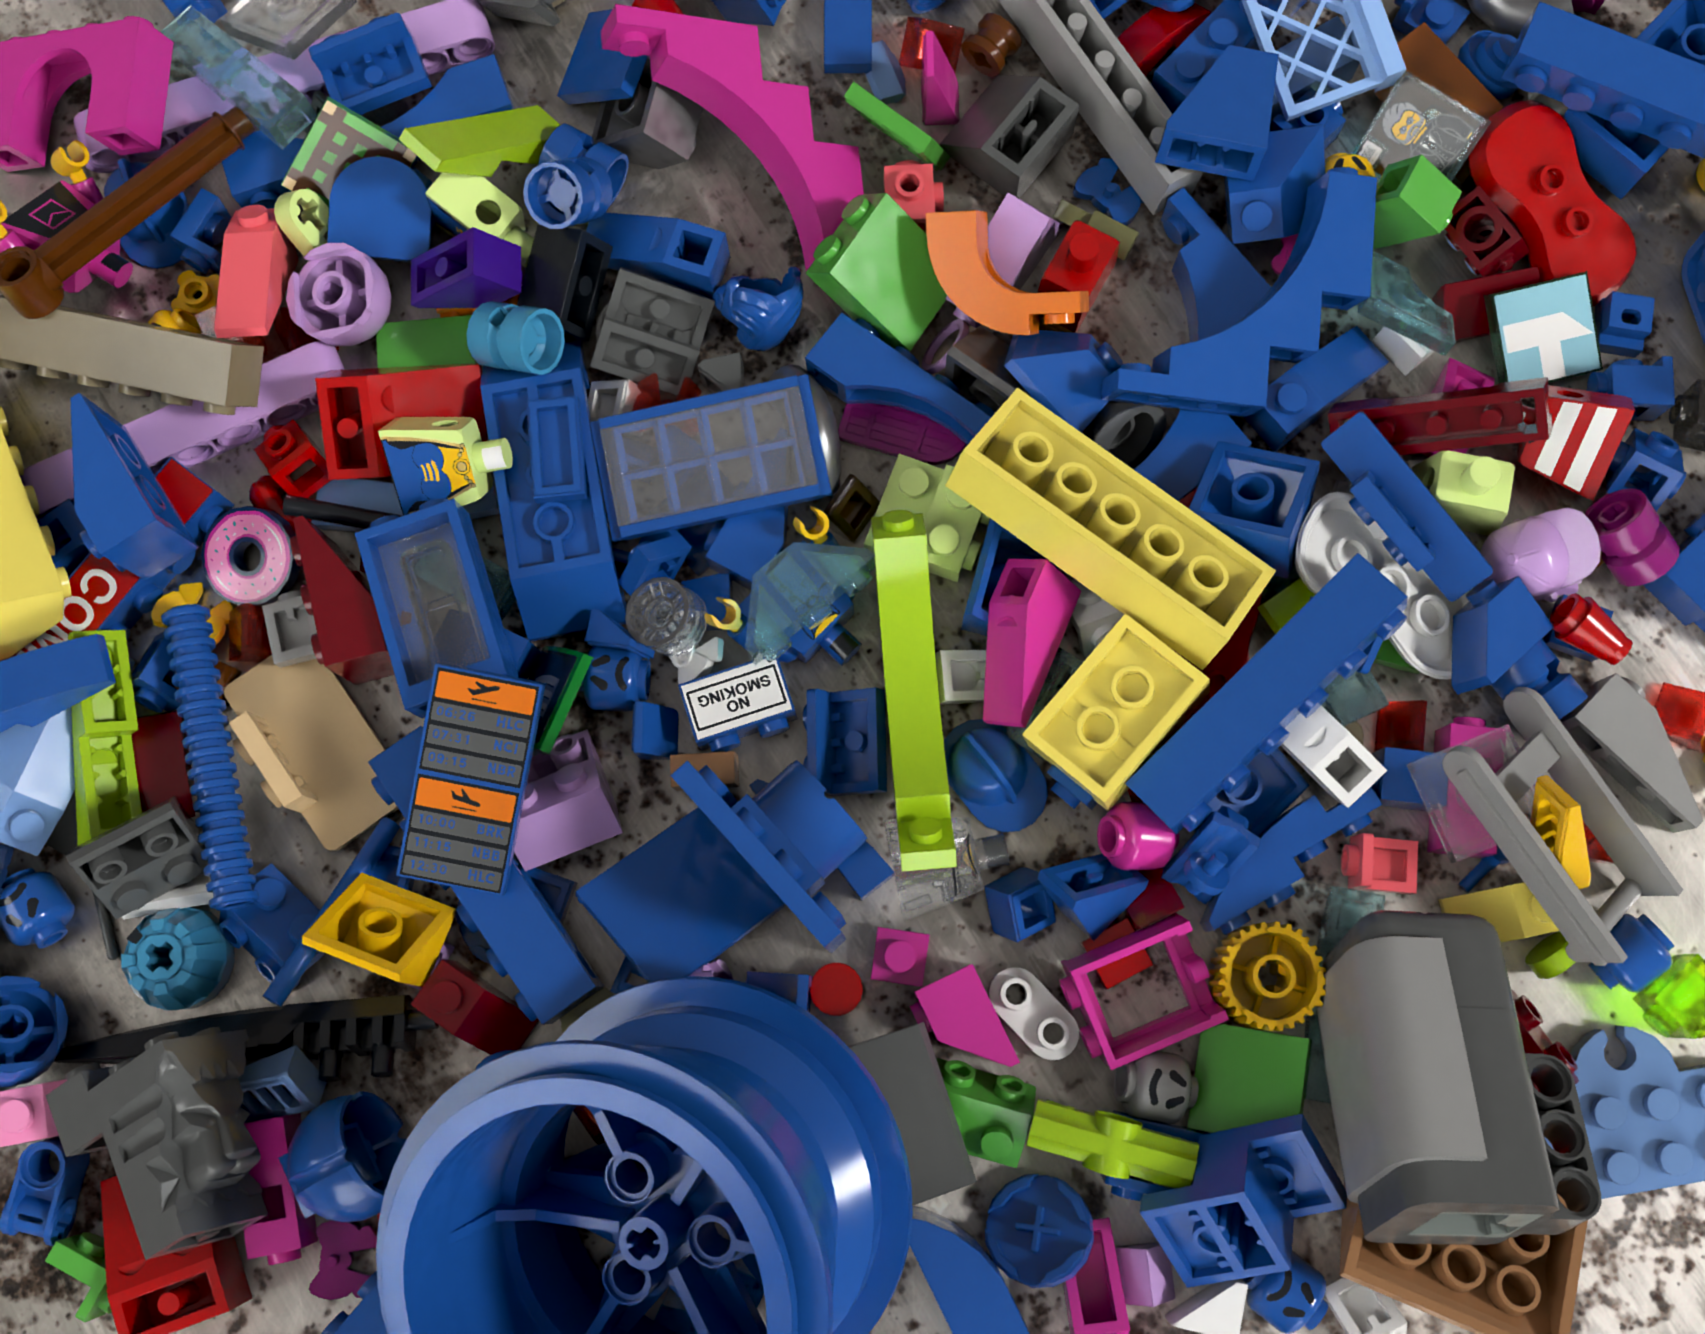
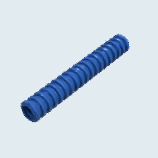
M188 604L167 610L162 614L161 618L163 624L168 626L164 630L165 639L171 641L166 646L167 653L174 657L169 661V666L172 671L176 672L172 677V683L174 686L179 687L174 696L175 700L181 703L177 708V714L179 717L184 718V721L179 724L180 731L187 735L182 740L183 747L189 749V753L184 756L185 762L192 765V769L187 772L189 780H193L195 783L190 787L191 795L197 797V801L192 805L193 810L200 813V817L195 819L197 828H202L203 833L198 835L199 843L205 844V849L200 853L201 858L208 861V865L203 868L204 875L210 876L211 879L206 884V889L208 892L213 893L214 897L209 900V907L217 911L231 910L253 904L254 901L259 899V893L252 890V885L256 883V876L249 874V869L254 864L253 860L246 856V853L251 851L250 843L244 842L243 837L248 835V829L246 826H241V821L245 819V812L239 810L238 805L243 803L242 796L235 792L240 787V783L237 778H233V774L237 772V765L234 762H230V758L235 755L234 749L227 745L232 740L230 731L225 730V727L229 725L228 716L222 715V712L227 709L226 702L219 699L224 690L221 684H217V681L221 678V672L219 669L214 668L219 662L218 656L211 652L216 648L215 640L209 637L213 633V626L211 623L206 622L211 617V614L207 607Z

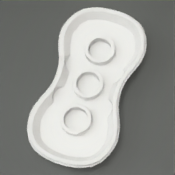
M1333 492L1320 498L1308 512L1298 535L1295 550V566L1301 580L1316 595L1359 553L1408 596L1407 608L1402 612L1407 616V619L1388 638L1395 650L1405 662L1423 674L1436 679H1452L1453 616L1469 602L1466 598L1467 593L1456 601L1451 602L1423 569L1417 572L1409 562L1400 566L1382 543V541L1388 538L1385 532L1375 521L1369 526L1366 525L1349 504V501L1355 497L1354 495L1344 492Z

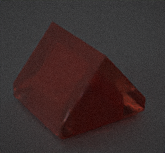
M243 603L229 612V661L262 662L271 656L272 652L262 607Z
M1427 701L1378 702L1374 752L1384 747L1423 751Z

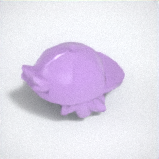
M1568 507L1548 511L1537 516H1528L1521 520L1518 518L1493 531L1485 540L1480 553L1492 566L1493 573L1484 581L1494 579L1496 584L1519 576L1536 601L1546 600L1554 602L1557 600L1558 595L1574 594L1578 592V584L1582 583L1585 577L1591 575L1600 562L1601 546L1598 533L1592 522L1582 511Z

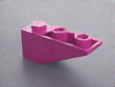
M1008 559L989 602L983 721L987 724L1026 728L1082 592L1047 559Z

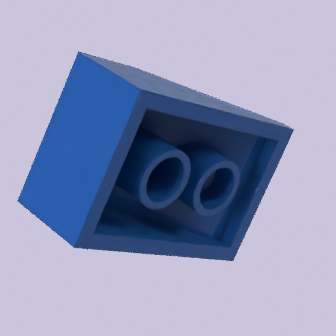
M79 392L70 398L74 510L85 530L80 532V537L88 550L96 558L101 559L105 557L119 571L124 572L128 570L146 581L197 549L198 546L126 427Z

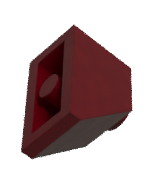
M442 959L410 1004L452 1035L490 1055L503 1050L521 1049L540 1022L538 1018L533 1022L530 1021L514 1000L463 964L454 960Z

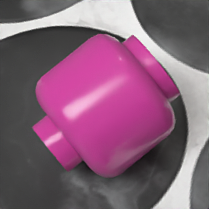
M1121 802L1115 804L1100 820L1097 830V841L1100 851L1114 867L1124 871L1154 870L1164 867L1172 858L1180 838V834L1173 832L1144 802Z

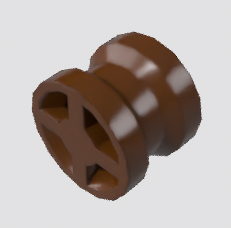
M987 13L978 23V32L970 34L961 44V51L968 63L977 71L989 77H996L1005 67V58L1013 56L1019 50L1022 40L1018 31L1009 21L1000 15Z

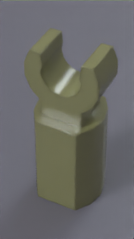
M1061 199L1053 215L1054 218L1069 226L1075 220H1079L1115 238L1120 242L1117 257L1124 261L1139 235V232L1097 210L1090 214Z

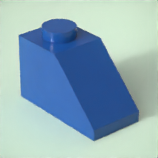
M1519 576L1496 584L1494 579H1489L1477 585L1466 594L1469 602L1453 616L1451 686L1457 695L1493 684L1554 628Z

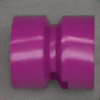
M1633 488L1621 489L1607 494L1596 501L1585 512V515L1592 522L1598 533L1602 552L1601 559L1619 584L1629 587L1653 582L1666 574L1675 565L1679 557V546L1667 527L1659 521L1658 513L1641 490Z

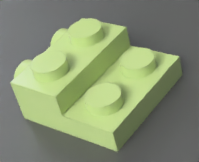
M899 453L874 517L883 516V514L892 510H907L913 514L923 513L927 535L929 573L958 582L962 569L972 571L982 545L981 542L974 540L979 524L988 525L990 518L945 486L954 469L953 466L946 464L945 469H941ZM871 524L864 542V549L874 552Z

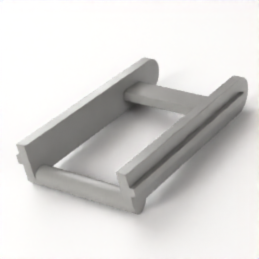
M1517 687L1505 697L1503 708L1507 717L1526 743L1496 773L1493 772L1485 759L1476 750L1467 746L1453 747L1443 758L1444 772L1569 944L1566 946L1565 951L1568 957L1576 962H1592L1595 966H1605L1607 963H1623L1628 956L1610 933L1612 928L1640 896H1679L1683 888L1545 699L1531 688ZM1546 772L1581 806L1583 821L1625 877L1623 882L1597 912L1591 907L1517 805V802L1536 783L1537 777L1543 776Z

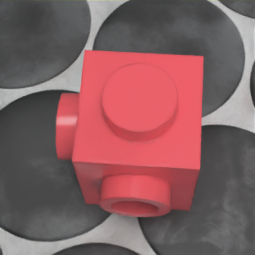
M904 160L897 162L895 165L884 166V193H887L926 233V213L944 212L943 182H934L933 163L921 164L914 160Z

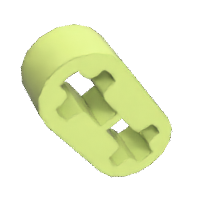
M299 189L283 193L278 197L274 207L276 222L303 256L310 250L327 243L329 207L320 196L312 190ZM299 204H300V205L302 206V208H303V211L301 212V215H300L301 218H302V220H303V222H301V221L299 220V218H298V215L300 214V211H301L300 208H299V206H298Z

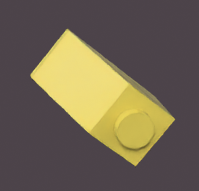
M1524 882L1438 900L1442 913L1471 914L1486 919L1495 927L1501 942L1559 931Z

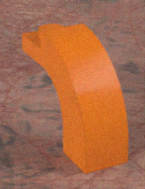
M972 210L926 213L927 247L934 273L952 302L976 322L1002 333L1035 335L1039 334V314H1044V324L1075 323V313L1089 312V291L1035 293L1020 290L1007 283L999 275L990 258L987 212Z

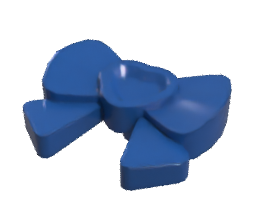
M1101 158L1097 166L1088 168L1077 179L1072 192L1073 196L1079 199L1090 200L1102 213L1128 226L1135 218L1140 204L1144 202L1132 186L1121 191L1118 184L1111 183L1119 168L1113 159Z

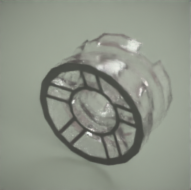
M657 577L642 583L632 593L626 607L625 621L628 632L637 642L665 656H680L691 651L701 641L707 628V623L704 619L707 610L704 601L694 591L685 588L681 583L668 577ZM672 615L670 621L663 625V622L668 621L669 617Z

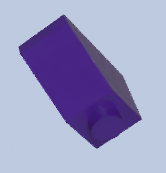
M472 227L411 260V306L416 308H478L482 303L490 301L503 302L520 294L523 278L521 246Z

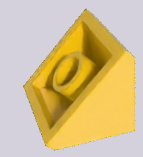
M361 873L302 935V944L399 983L423 987L431 975L454 920L455 908Z

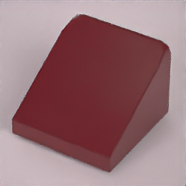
M1158 868L1138 871L1149 882L1146 889L1123 912L1136 931L1184 909L1185 906L1171 882L1169 883L1161 878L1163 869Z

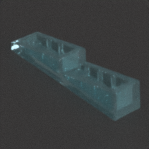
M191 5L161 31L162 34L174 42L172 55L223 101L227 100L233 106H237L242 110L248 119L282 150L316 119L317 114L305 95Z

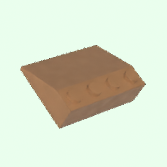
M1557 1194L1560 1202L1567 1208L1563 1198ZM1347 1198V1208L1342 1209L1339 1276L1474 1334H1570L1588 1220L1561 1234H1521L1517 1237H1510L1501 1243L1488 1245L1377 1243L1367 1241L1364 1238L1359 1203L1350 1202Z

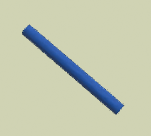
M382 817L308 929L361 873L367 875L371 873L400 829L396 822L387 817ZM301 938L263 994V997L271 1003L282 1007L319 950L303 945Z

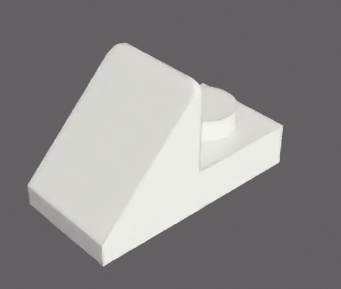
M1241 1279L1213 1283L1169 1311L1165 1315V1319L1174 1327L1198 1333L1240 1334L1248 1284Z

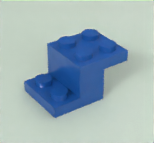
M1298 1114L1200 1135L1193 1185L1142 1195L1139 1212L1182 1281L1189 1288L1291 1270L1294 1218L1346 1209L1347 1194L1344 1185L1304 1115Z

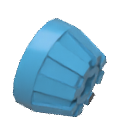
M195 907L160 910L156 914L145 917L127 937L128 943L125 952L121 954V968L132 991L146 1004L167 1011L198 1008L214 999L229 982L235 964L234 946L222 935L219 929V919L211 912Z

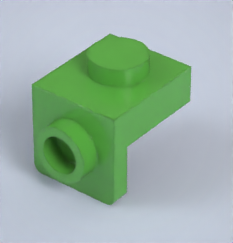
M83 1232L82 1234L56 1241L45 1262L91 1287L75 1317L83 1322H88L106 1313H112L107 1297L104 1238L93 1233Z

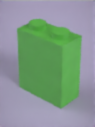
M887 193L858 195L844 208L842 212L843 221L833 235L826 237L817 246L813 254L815 260L805 274L854 321L859 318L868 322L879 333V339L895 349L896 346H900L911 351L946 301L947 294L934 273L929 257L926 233Z

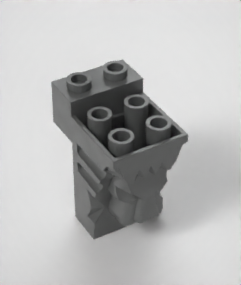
M212 1027L187 1037H179L178 1032L165 1033L146 1042L144 1045L145 1051L139 1056L119 1062L112 1067L101 1068L99 1063H89L71 1070L65 1075L67 1081L46 1095L66 1157L108 1149L145 1260L231 1238L269 1214L261 1194L263 1193L261 1185L249 1174L250 1170L260 1161L261 1154L244 1125L249 1113L241 1107L244 1094L238 1077L244 1073L246 1064V1044L249 1041L246 1029L221 1032L220 1027Z

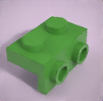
M936 1058L968 1155L1017 1168L1034 1116L1036 1087L1024 1083L1015 1076H999L975 1069L962 1061H947Z

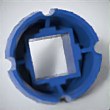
M359 1091L353 1095L339 1096L314 1108L297 1127L291 1139L288 1153L278 1159L305 1219L317 1214L327 1220L351 1223L369 1219L380 1213L384 1192L393 1166L407 1138L398 1137V1131L403 1126V1122L393 1108L382 1098L365 1091Z

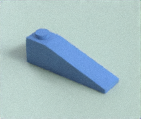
M129 658L130 669L132 670L135 661ZM71 707L34 727L16 724L0 733V842L38 856L63 815L75 790Z

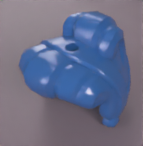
M790 267L788 273L784 275L782 283L777 278L751 279L741 275L730 278L724 285L716 289L713 294L714 306L721 312L724 318L738 327L737 337L745 348L767 351L776 348L786 338L802 308L804 290L802 280L800 279V269Z

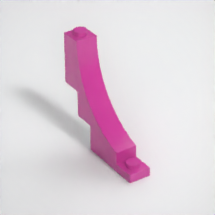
M615 4L600 31L602 49L618 51L629 57L650 56L652 81L675 90L702 106L721 120L747 145L770 174L788 206L798 232L807 271L815 260L813 254L817 246L826 237L833 235L843 221L842 212L852 199L864 194L859 147L814 141L808 86L763 80L758 26Z

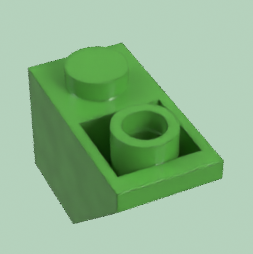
M1422 154L1387 165L1376 189L1373 250L1439 234L1450 223L1453 216L1452 210L1462 191Z

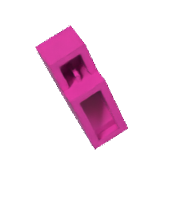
M1110 1218L1093 1219L1094 1242L1088 1260L1073 1278L1063 1282L1070 1334H1129L1130 1325Z

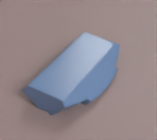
M884 40L872 43V71L865 73L874 96L884 104L897 103L906 95V81L902 68Z

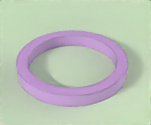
M957 319L952 321L933 339L922 359V368L926 372L935 374L945 368L947 353L936 363L931 364L933 356L942 342L954 331L959 329L958 336L953 345L968 335L969 326L963 320Z

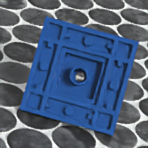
M687 760L670 775L824 948L832 953L846 940L840 930L847 924L843 915L821 891L811 898V896L826 884L824 882L825 878L864 844L867 837L835 798L828 799L825 796L827 791L825 787L798 760L788 765L753 798L746 794L739 801L733 797L725 784L707 765L700 771H697Z

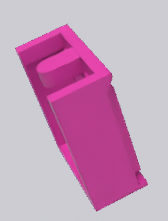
M1175 912L1164 920L1068 961H1061L1067 977L1060 979L1059 983L1071 1010L1078 1007L1081 1010L1087 1026L1080 1028L1079 1032L1087 1052L1092 1059L1099 1056L1110 1070H1114L1229 1020L1226 1010L1213 1001L1205 979L1210 977L1205 962L1192 949L1187 933L1193 931L1189 920ZM1162 941L1188 1006L1113 1038L1087 973Z

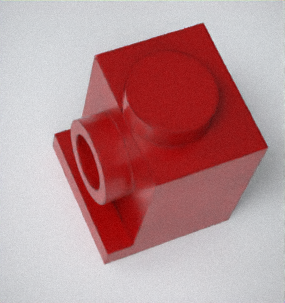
M294 419L286 425H276L268 429L264 434L263 442L253 449L267 468L270 476L288 495L309 498L331 481L328 479L326 457ZM311 459L316 465L294 482L289 474Z

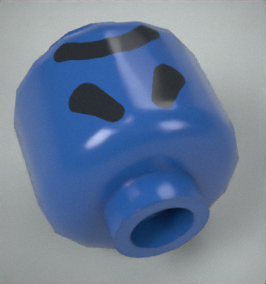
M592 647L587 655L593 657L578 690V692H584V698L588 707L593 710L629 712L633 711L635 701L648 700L651 686L650 660H643L639 655L623 649Z
M28 868L6 878L5 883L2 885L3 891L0 897V927L9 941L20 947L36 944L39 949H42L61 940L68 933L65 926L74 917L75 905L57 877L47 871L36 872L33 868Z
M1293 1250L1291 1270L1243 1278V1281L1248 1284L1247 1305L1279 1332L1292 1334L1303 1326L1308 1330H1312L1321 1322L1328 1310V1303L1323 1300L1326 1291L1324 1276Z

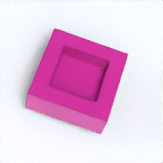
M878 927L870 980L923 987L930 934Z

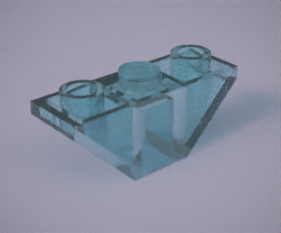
M793 542L754 573L745 643L747 655L756 666L764 658L769 663L776 660L792 645L793 642L789 639L805 625L809 630L815 628L832 613L833 609L830 605L844 593L852 597L865 588L873 579L870 572L875 569L874 555L868 548Z

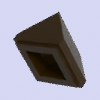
M849 474L823 511L829 519V529L849 542L854 543L878 509L880 501L855 475Z

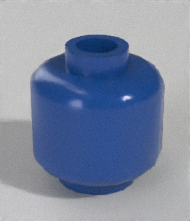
M1624 914L1610 933L1628 958L1623 963H1607L1605 966H1595L1592 962L1588 964L1591 970L1610 990L1620 984L1627 991L1638 993L1672 967L1673 959L1668 951L1675 946L1645 914L1638 918L1630 914Z

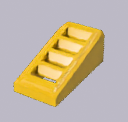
M1548 775L1537 777L1530 823L1578 889L1590 886L1591 871L1581 806Z

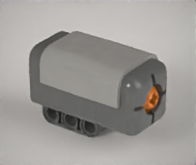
M1380 910L1371 912L1359 919L1327 953L1323 961L1322 967L1326 968V972L1323 973L1324 978H1326V985H1323V989L1326 990V996H1320L1323 1005L1322 1007H1316L1346 1194L1350 1202L1359 1203L1364 1238L1367 1241L1377 1243L1488 1245L1501 1243L1510 1237H1517L1521 1234H1561L1596 1215L1602 1204L1601 1191L1574 1078L1570 1069L1558 1058L1547 1054L1525 1053L1501 941L1495 927L1486 919L1471 914L1432 912L1423 914L1411 911ZM1533 1083L1540 1089V1092L1534 1087ZM1545 1138L1550 1141L1554 1150L1547 1144ZM1557 1194L1563 1198L1567 1208L1560 1202Z

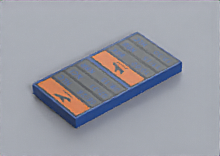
M441 662L435 663L396 876L499 896L505 895L546 683Z

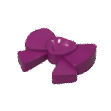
M333 1220L322 1222L316 1228V1234L322 1246L319 1262L320 1271L309 1285L310 1293L327 1300L340 1299L348 1296L351 1292L356 1298H361L357 1295V1292L371 1274L348 1267L354 1261L352 1252L376 1248V1231L369 1224L360 1228L355 1222L346 1223Z

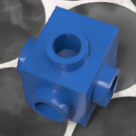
M1634 428L1625 442L1621 441L1606 473V493L1610 494L1621 489L1630 488L1641 490L1657 512L1666 498L1671 499L1678 492L1686 477L1683 467L1682 450L1679 449V445L1673 439L1660 432L1652 431L1649 435Z

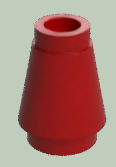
M1577 593L1569 595L1555 608L1549 619L1554 626L1552 629L1555 630V637L1601 660H1605L1610 665H1615L1623 660L1633 645L1632 640L1625 636L1624 632L1592 597L1583 598Z

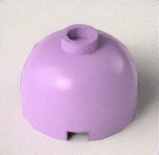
M326 243L310 250L303 257L308 262L302 267L299 274L293 271L288 281L286 302L291 319L306 334L329 345L354 346L371 339L383 328L390 314L392 296L387 276L370 256L346 243Z

